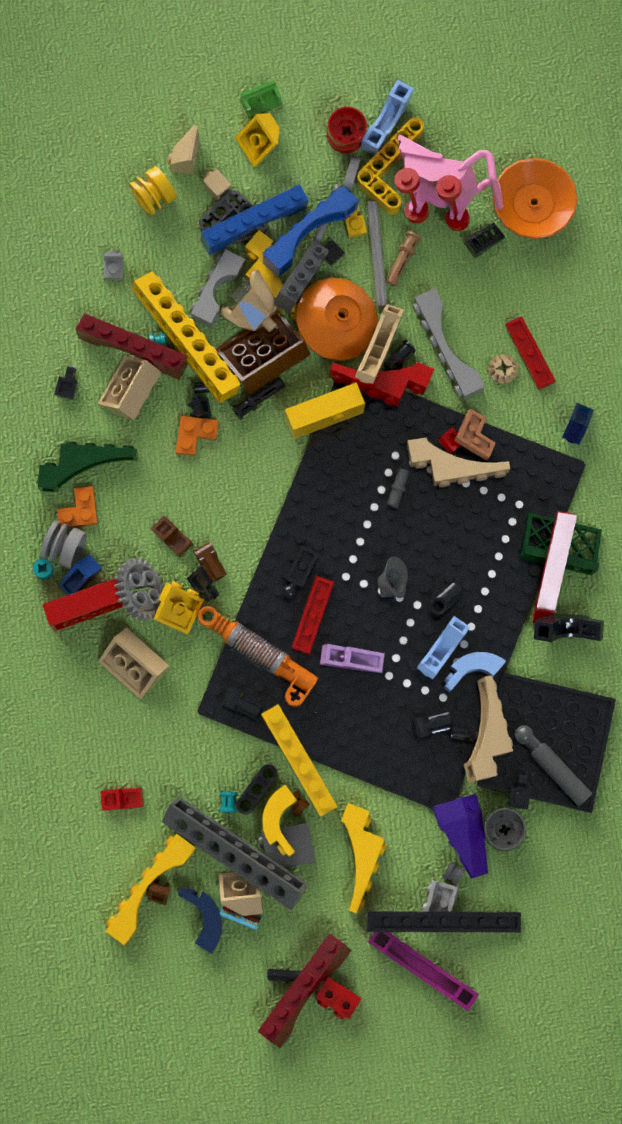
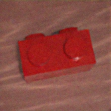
M330 977L326 978L315 996L318 999L317 1004L325 1009L328 1006L335 1010L333 1014L342 1020L345 1017L350 1019L362 998Z

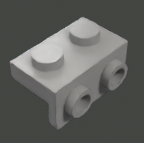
M433 880L432 884L428 886L427 895L429 896L427 903L423 905L422 911H454L460 887Z

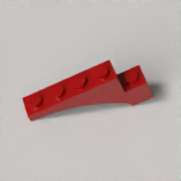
M417 362L416 365L399 370L379 371L372 384L363 383L358 378H355L356 369L333 363L330 368L329 378H332L337 383L346 385L357 382L359 390L368 396L381 399L388 405L398 407L406 388L414 394L424 396L435 369Z

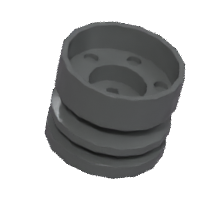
M500 808L493 811L486 819L484 826V836L487 843L493 849L501 852L516 849L523 842L526 833V825L522 816L509 808ZM502 826H505L506 829H510V831H508L507 836H504L503 833L499 832L502 829Z

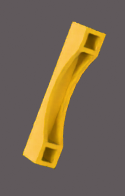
M279 704L262 713L263 720L287 758L319 817L337 807L335 801Z
M178 834L175 836L171 835L164 844L167 846L163 853L161 851L157 853L153 859L155 864L151 869L147 867L141 875L143 878L139 885L135 884L130 890L131 896L128 901H122L117 908L119 910L117 916H112L105 925L108 927L105 932L123 945L129 942L138 929L139 907L151 883L166 871L184 865L196 850V847Z

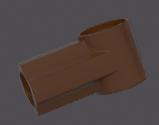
M211 542L193 550L200 565H203L213 582L227 575L217 558L218 555Z

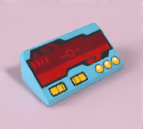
M223 906L220 912L221 916L254 930H257L262 918L259 914L242 916Z

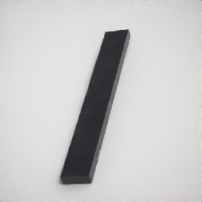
M366 911L365 931L521 932V912Z

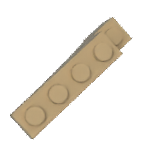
M386 304L374 335L355 375V378H358L361 382L374 383L388 356L393 338L404 313L403 309Z
M427 437L408 440L407 442L411 467L424 468L427 467V464H430L434 486L446 487L453 482L464 484L469 482L470 479L482 481L488 479V476L494 475L495 478L506 476V473L510 471L509 461L484 463L455 457L429 443Z
M492 675L477 681L481 700V722L475 748L469 761L464 764L468 783L497 776V765L493 757L513 751L512 740L507 731V722L502 713V703L498 699L497 685Z

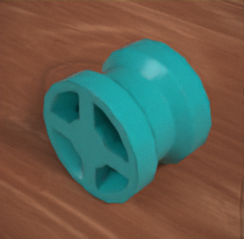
M165 333L160 335L150 334L151 341L166 346Z
M39 559L33 565V572L39 579L47 580L52 577L54 568L48 560Z

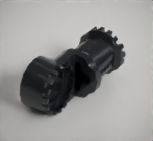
M405 339L396 351L391 352L392 356L386 360L387 362L384 365L385 371H392L391 367L394 363L396 365L393 370L403 368L405 359L416 351L409 341Z

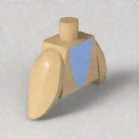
M256 270L250 276L251 290L236 307H222L220 315L240 328L256 331L261 326H264L270 333L277 326L270 318L276 311L274 297L259 270Z

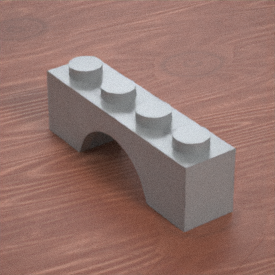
M226 249L223 255L220 254L218 256L215 270L210 271L206 287L202 286L198 295L200 296L199 300L194 302L190 309L193 320L211 329L220 315V307L214 300L216 289L224 282L238 281L246 266L244 258Z

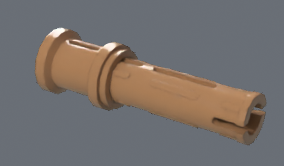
M412 231L406 232V239L403 245H400L398 257L385 280L388 285L396 287L409 258L415 254L414 249L422 239L417 233Z

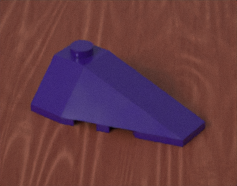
M476 794L432 807L438 827L446 833L450 840L448 841L450 846L454 847L458 852L459 860L471 879L488 874L482 811Z

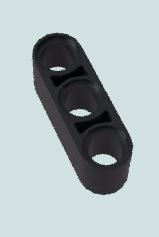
M264 765L238 799L237 809L240 814H251L277 778V770L273 765ZM265 769L274 771V776L271 779L263 777ZM260 785L263 791L259 795H254L251 792L252 787ZM242 801H249L251 803V808L248 811L240 809Z

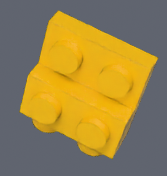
M174 581L172 584L166 582L158 599L161 603L153 619L188 635L204 599L198 597L199 593L194 590H182L183 585Z

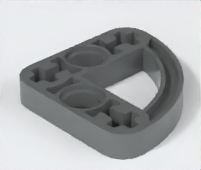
M236 190L229 191L200 219V230L204 231L209 228L208 226L204 228V222L209 223L212 220L211 215L214 217V220L211 222L212 227L227 220L233 213L237 215L244 208H251L253 205L240 192ZM230 197H232V198L237 197V202L240 204L239 209H237V208H238V204H237L236 202L233 201V202L231 203ZM218 208L226 210L224 216H218L215 212ZM268 223L263 224V228L259 226L231 244L249 242L258 230L265 233L268 230Z

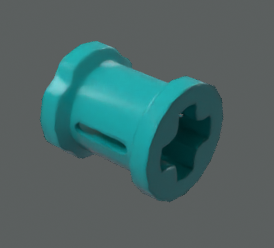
M220 792L221 808L219 812L236 813L235 797L237 793Z

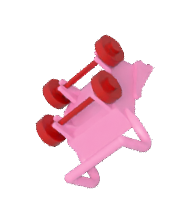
M399 135V151L405 168L396 173L394 182L398 191L405 194L409 193L411 200L405 206V215L409 222L414 224L424 222L429 216L427 205L429 203L440 208L451 207L445 215L446 224L453 231H462L470 223V216L466 207L475 195L488 186L492 187L496 208L498 210L503 208L501 186L497 181L494 156L490 151H477L464 162L444 159L441 153L432 152ZM481 158H486L489 178L477 185L472 164Z

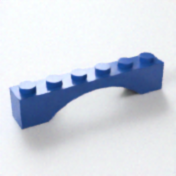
M299 184L202 231L200 240L210 256L263 224L292 216L306 209L309 199Z
M344 186L338 190L335 189L327 200L321 201L312 213L308 212L299 224L296 223L291 227L290 232L280 236L275 245L269 246L264 251L263 264L279 278L292 267L295 251L308 233L326 223L345 221L358 209L359 200Z

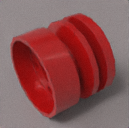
M341 107L331 114L328 120L327 140L335 151L341 154H350L361 147L367 128L364 115L353 107Z

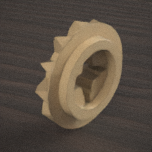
M500 354L493 357L490 361L488 372L495 382L506 384L516 378L518 365L509 354ZM502 362L505 367H509V369H506L505 376L503 371L498 369L501 367Z

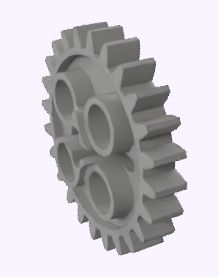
M134 558L124 562V564L120 565V570L116 571L119 576L114 578L118 582V584L114 585L119 590L115 593L120 595L118 602H123L122 609L127 608V615L132 614V618H138V621L154 618L161 603L158 599L162 593V588L165 586L160 583L162 577L157 576L159 571H153L154 565L149 566V562H143L142 558L138 560ZM144 587H151V589H148V590H139V591H137V592H130V591H129V590H133V589H141V588H144Z

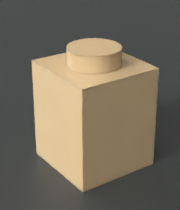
M218 169L208 172L203 178V187L217 202L229 191H232L231 184Z

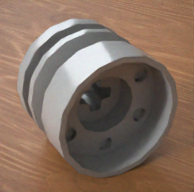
M56 520L44 537L40 556L43 559L49 557L51 562H54L60 556L59 565L71 569L78 562L87 539V532L73 528L68 534V525L64 524L61 527V522Z

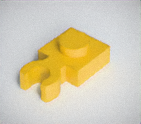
M359 206L345 220L348 238L367 235L363 215L358 216Z

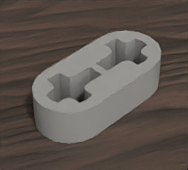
M353 156L343 184L350 192L353 190L361 163L360 158Z

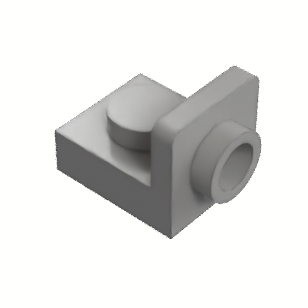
M118 251L104 253V280H123V254Z

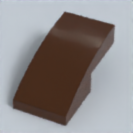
M165 516L151 528V531L180 558L193 545L192 541Z

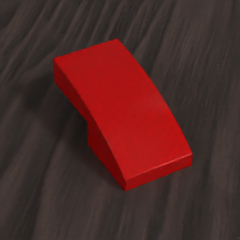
M141 787L100 791L102 811L144 807L143 788Z

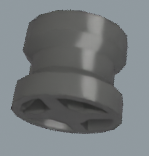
M452 861L442 878L450 880L456 886L465 869L457 867Z

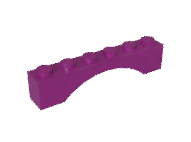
M374 932L368 940V943L466 1011L470 1010L479 996L477 992L426 959L391 933Z

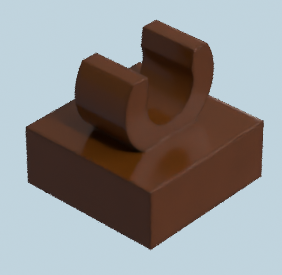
M157 879L155 884L151 883L147 900L166 906L170 894V883L167 882L166 886L163 887L159 885L160 880Z

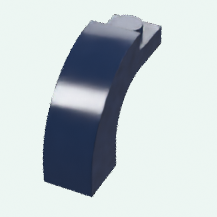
M187 887L186 890L181 888L178 895L198 907L204 918L203 930L195 944L213 954L222 934L220 910L214 900L205 892H202L198 898L196 897L197 892Z

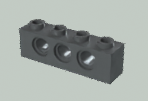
M313 241L278 293L274 304L290 313L321 267L330 250Z

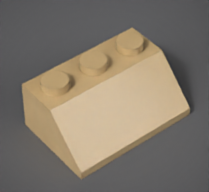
M124 356L97 404L123 418L134 420L139 414L144 401L148 398L153 385L157 382L161 371L147 360Z
M125 628L113 638L98 661L140 700L161 679L169 667L164 660L128 628Z

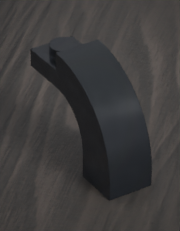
M576 614L544 616L535 620L534 639L553 642L559 638L577 637L601 641L603 640L604 621Z

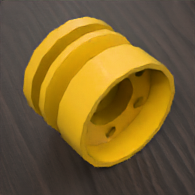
M156 166L144 173L147 182L138 177L136 179L138 185L134 181L129 184L134 199L150 216L156 214L155 209L158 211L162 209L159 200L168 205L178 198L167 177Z

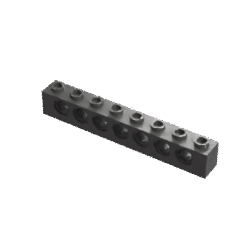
M178 797L169 805L162 823L195 844L202 851L214 857L218 862L239 874L249 883L255 885L288 909L292 910L301 900L308 883L181 797Z

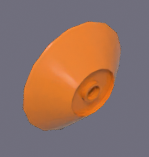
M539 158L519 160L507 167L497 179L501 186L503 208L501 210L496 208L493 195L495 213L503 225L518 236L531 239L552 237L565 229L575 215L578 202L575 183L566 170L552 161ZM535 201L537 204L532 205L530 202Z
M332 277L316 281L304 291L297 304L296 323L301 337L312 351L326 359L344 361L356 358L368 349L378 325V315L373 301L363 288L349 280ZM339 313H342L344 318H341Z

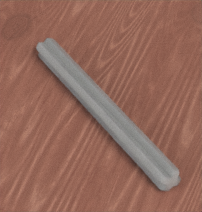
M369 201L368 216L376 301L378 308H385L387 297L378 202Z

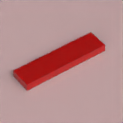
M518 317L506 323L505 328L538 391L554 384L556 380L523 317Z
M318 576L315 577L291 649L310 655L334 585L333 581Z

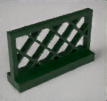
M530 512L527 514L523 547L520 551L519 559L545 565L548 547L545 544L550 541L552 535L548 526L554 524L555 518ZM532 519L538 520L543 527L535 530L531 525ZM575 523L574 529L579 535L571 540V546L576 551V554L573 556L568 555L565 570L592 576L599 568L597 561L602 529ZM543 529H545L548 535L550 536V538L544 542L538 535V532H540ZM588 532L596 534L595 541L591 544L585 537V534ZM533 535L540 543L537 547L528 545L529 538ZM580 537L586 544V547L582 550H579L574 543ZM589 548L593 554L592 560L586 559L582 552Z

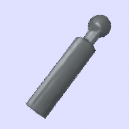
M522 725L515 730L517 742L524 744L532 752L531 757L578 807L593 794L546 743H540L534 736L532 728Z

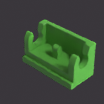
M274 80L240 94L241 103L249 119L256 114H262L282 105L281 95Z

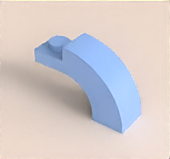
M487 652L467 654L451 665L450 669L455 674L450 673L444 680L446 683L444 689L450 693L463 676L474 671L483 672L488 676L492 675L494 677L506 661L497 655Z

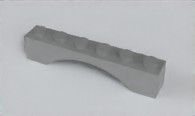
M434 288L415 297L413 309L416 315H420L422 319L421 325L424 331H428L432 347L437 348L439 352L437 354L441 364H445L447 368L446 375L449 380H453L456 395L458 397L461 396L464 401L482 393L485 386L477 370L460 361L446 344L441 327L443 303Z

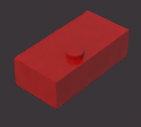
M112 579L42 604L49 626L56 632L122 608L123 602H118L120 595L115 594L119 591L118 588L114 587L118 582Z

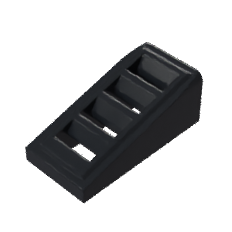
M492 223L466 239L464 245L474 258H477L503 240L505 236L497 225ZM492 229L498 235L497 238H495L493 234L490 232ZM486 233L489 235L492 241H489L487 239V237L485 236ZM482 237L486 244L484 245L479 238ZM475 241L479 244L480 248H477L474 244Z

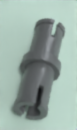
M398 468L395 482L390 487L392 490L386 505L393 508L399 507L402 494L406 491L405 485L410 474L409 471Z

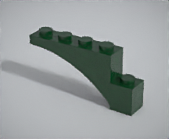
M66 442V444H61L59 466L50 462L45 463V465H39L38 489L44 492H59V488L73 477L98 465L117 461H138V451L130 445L118 448L112 444H104L103 447L96 446L94 443L77 445L76 442Z

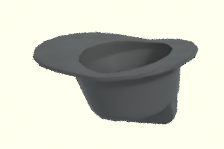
M396 556L388 559L385 571L378 577L377 582L380 596L383 598H403L405 596L408 579L407 568L404 562Z

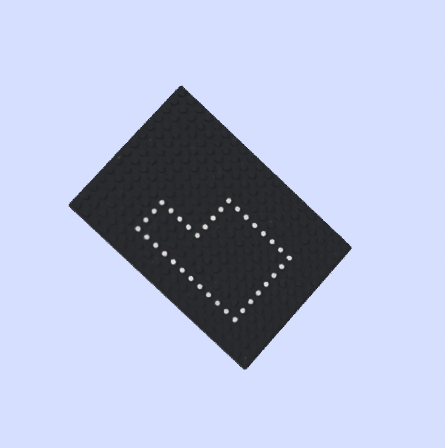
M334 381L330 392L348 385ZM360 391L365 402L363 414L313 432L234 621L242 624L249 629V632L252 631L261 639L264 638V641L270 642V644L278 648V651L281 650V652L289 655L292 661L319 677L318 681L301 706L291 707L285 700V694L291 682L281 676L273 675L272 672L268 671L269 668L266 670V666L263 668V664L260 666V662L257 664V661L254 662L255 659L251 660L252 657H245L246 653L242 654L243 651L240 653V649L237 651V647L234 649L235 644L231 647L225 643L198 708V714L279 747L261 716L262 713L279 704L310 760L433 809L432 807L456 799L466 774L464 764L469 761L476 743H466L464 740L452 739L450 737V730L416 740L411 721L420 717H432L449 712L453 727L472 728L474 731H479L481 700L477 681L488 675L478 671L470 672L461 678L450 693L444 689L446 685L444 680L450 673L455 674L450 667L459 658L470 653L487 652L497 655L506 661L493 677L497 685L496 692H498L502 672L505 673L544 570V564L519 559L520 551L523 547L527 514L530 512L556 518L557 511L568 512L586 464L581 460L484 423L480 433L496 443L490 458L484 460L462 445L452 452L451 455L469 461L484 463L509 461V473L500 478H495L494 475L488 476V479L482 481L470 479L469 482L464 484L453 482L446 487L434 486L430 464H427V467L424 468L411 467L407 442L408 440L427 437L429 443L448 453L438 439L452 427L458 433L466 415L408 392H404L397 407L395 405H388L383 400L372 398ZM398 468L405 469L410 472L405 485L406 491L402 494L399 507H390L386 504L392 490L390 488L391 484L395 482ZM532 519L531 525L535 530L543 527L538 520ZM554 524L548 526L551 532L553 531ZM545 529L538 532L543 542L550 538ZM533 535L529 538L528 545L537 547L540 543ZM550 541L545 544L548 548ZM303 545L318 552L319 556L303 589L297 586V596L293 600H286L282 595V590L290 583L285 581V578L301 546ZM396 556L404 562L407 568L408 579L405 596L403 598H383L380 596L377 582L378 577L385 571L388 559ZM318 576L333 581L334 585L311 653L308 655L291 648L315 577ZM452 583L458 585L462 589L464 596L447 610L441 618L431 617L428 612L430 602ZM433 605L435 611L441 612L443 610L441 605ZM455 616L470 628L437 675L431 679L429 676H425L417 667ZM331 644L384 653L382 673L321 665L322 646ZM294 685L293 688L297 691L295 694H290L292 696L291 700H300L298 698L299 693L301 692L305 695L306 692ZM229 687L242 692L246 697L263 705L256 720L240 712H233L221 705Z

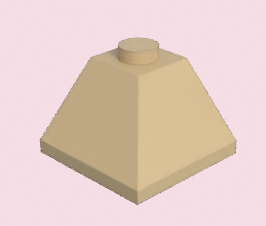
M194 125L174 146L173 153H169L168 164L171 165V171L193 175L200 141L198 126Z
M235 872L219 874L222 905L242 916L263 914L261 892L258 887L249 883V881Z

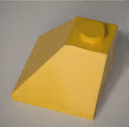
M270 113L256 114L235 137L253 167H257L278 145L280 127Z

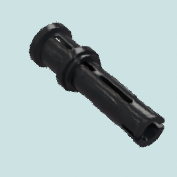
M278 377L254 395L244 397L245 400L236 406H231L233 412L239 420H242L243 416L247 413L255 411L260 403L270 398L282 388H285V383Z

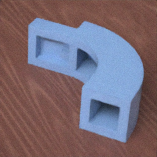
M454 616L430 651L420 662L417 669L425 676L433 679L470 627Z

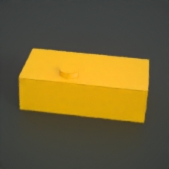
M356 382L285 409V420L294 440L363 414L365 402Z

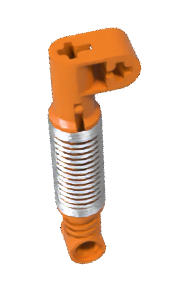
M206 606L199 611L198 619L203 627L209 630L214 629L213 632H218V636L222 635L221 637L226 644L231 647L235 644L234 649L237 647V651L240 649V653L242 651V654L246 653L245 657H252L251 660L255 659L254 662L257 661V664L260 662V666L263 664V668L266 666V670L269 668L268 671L272 672L273 675L281 676L291 682L285 694V700L289 706L299 707L303 704L319 677L292 661L289 655L281 652V650L278 651V648L267 642V640L264 641V638L261 639L252 631L249 632V629L242 624L229 622L228 618L225 620L226 617H221L222 614L213 607ZM211 613L214 618L212 621L206 622L203 620V615ZM294 685L306 692L305 695L301 692L299 693L298 698L300 700H291L292 696L290 694H295L297 691L293 688Z

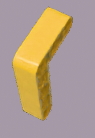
M411 118L359 171L357 176L358 188L371 200L377 201L378 206L389 215H395L400 211L401 197L381 178L401 158L398 142L399 135L415 143L421 138L424 123L420 118ZM418 127L420 130L413 131L411 128ZM387 152H392V153H394L395 155L392 156V157H390V156H387L386 153H387ZM380 165L382 168L375 169L373 166ZM364 177H366V178H368L370 181H369V182H363L361 179L364 178ZM380 189L384 193L376 194L374 191ZM394 201L397 205L390 206L388 203Z

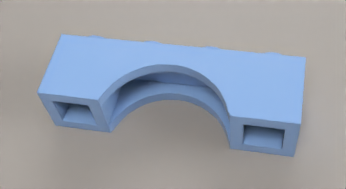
M397 80L388 95L381 114L376 122L369 127L362 139V150L373 156L381 150L411 101L413 87Z

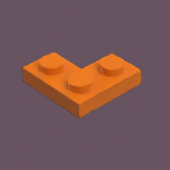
M181 416L176 454L195 456L197 438L216 441L219 421Z
M93 486L74 488L76 507L57 509L58 521L61 522V527L64 524H67L69 528L98 525Z

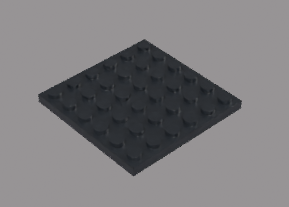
M502 672L497 695L502 703V713L507 722V731L512 740L513 751L493 757L497 765V776L477 782V786L510 794V787H517L518 774L526 775L525 789L531 790L530 799L592 813L616 699ZM522 725L532 728L534 736L540 743H546L593 794L578 807L531 757L532 752L524 744L517 742L515 738L516 729Z

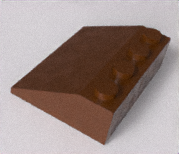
M277 309L270 317L277 326L270 333L264 326H261L256 331L245 329L216 348L219 357L227 363L231 373L238 377L240 386L247 395H250L310 356L305 340Z

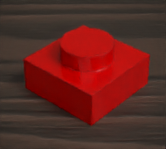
M453 427L438 439L449 454L460 446L459 443L455 442L458 433Z

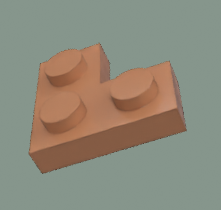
M470 409L467 411L455 442L487 460L490 458L496 443L480 433L487 418Z

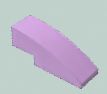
M325 644L322 646L320 664L382 673L384 653Z

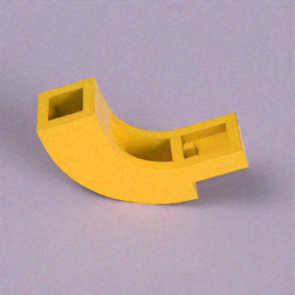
M286 785L279 788L268 800L263 813V830L269 845L271 846L278 842L279 845L276 847L282 856L286 854L290 857L295 851L282 835L279 823L285 810L295 804L297 800Z

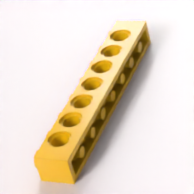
M152 271L135 280L132 289L134 294L178 351L187 356L188 364L220 404L236 395L241 385L238 377L231 373L227 363L221 360L216 349L207 342L206 336L196 328L195 322L186 315L182 305L175 301L172 292L165 288L161 278Z

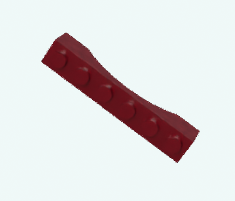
M83 314L76 327L78 339L95 346L115 348L139 359L147 360L163 374L175 379H181L188 365L185 354L88 314Z
M329 933L257 1032L281 1048L293 1032L296 1020L311 994L326 977L342 965L352 950Z

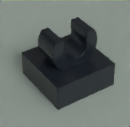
M202 396L192 398V402L188 404V407H194V412L190 416L203 418L212 416L208 398Z

